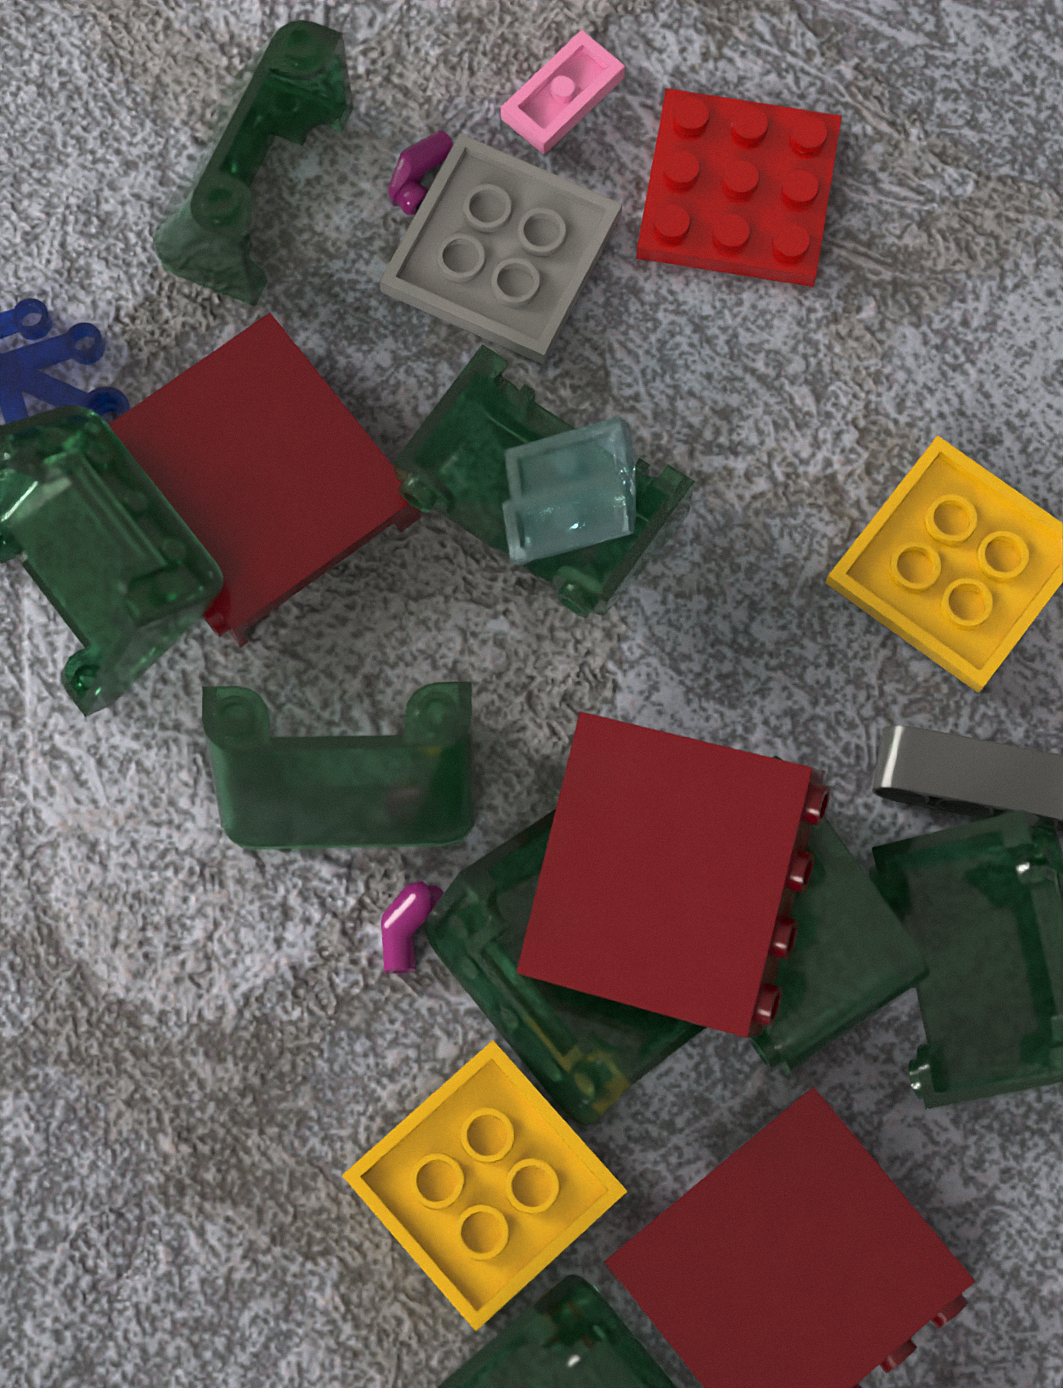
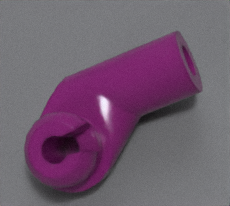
M439 130L400 153L387 190L393 206H400L405 214L416 215L428 193V190L421 185L426 172L442 164L452 149L454 143L447 133Z
M423 881L406 885L383 913L381 933L384 973L402 974L416 971L414 933L426 919L433 920L436 917H441L446 908V895L439 886L427 885Z

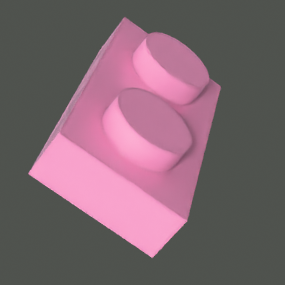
M581 30L501 106V119L540 153L545 155L624 79L625 65Z

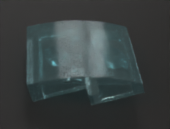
M620 416L504 450L511 500L503 502L502 507L511 564L518 566L634 534L636 482L629 423Z

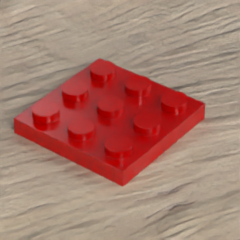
M666 88L636 259L814 287L842 115Z

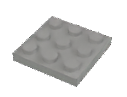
M460 133L379 281L380 290L388 296L544 365L622 215V203Z

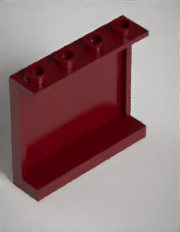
M270 312L87 439L97 458L89 467L100 484L110 496L119 490L132 505L130 509L125 511V514L146 543L154 537L159 540L168 552L161 559V562L182 590L191 584L195 587L205 601L197 609L207 624L219 638L229 632L240 648L248 643L244 633L246 629L389 526L395 524L403 532L421 519L418 496Z
M580 711L516 973L744 1038L761 1035L764 1025L770 1027L773 1025L781 1003L782 987L774 985L780 958L787 960L790 957L797 937L798 920L790 918L796 891L802 893L806 891L813 871L814 853L806 851L812 825L820 826L823 823L829 805L830 786L822 784L825 771Z
M814 1086L603 1262L604 1266L616 1281L622 1284L703 1388H862L859 1382L877 1366L880 1365L885 1373H888L907 1359L917 1349V1345L912 1341L911 1337L929 1321H932L937 1328H940L960 1313L969 1303L962 1293L976 1282Z

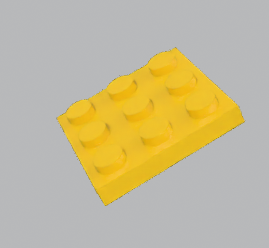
M937 435L829 573L825 583L979 694L1063 583V523Z
M493 1040L342 1175L476 1332L627 1193L623 1185Z

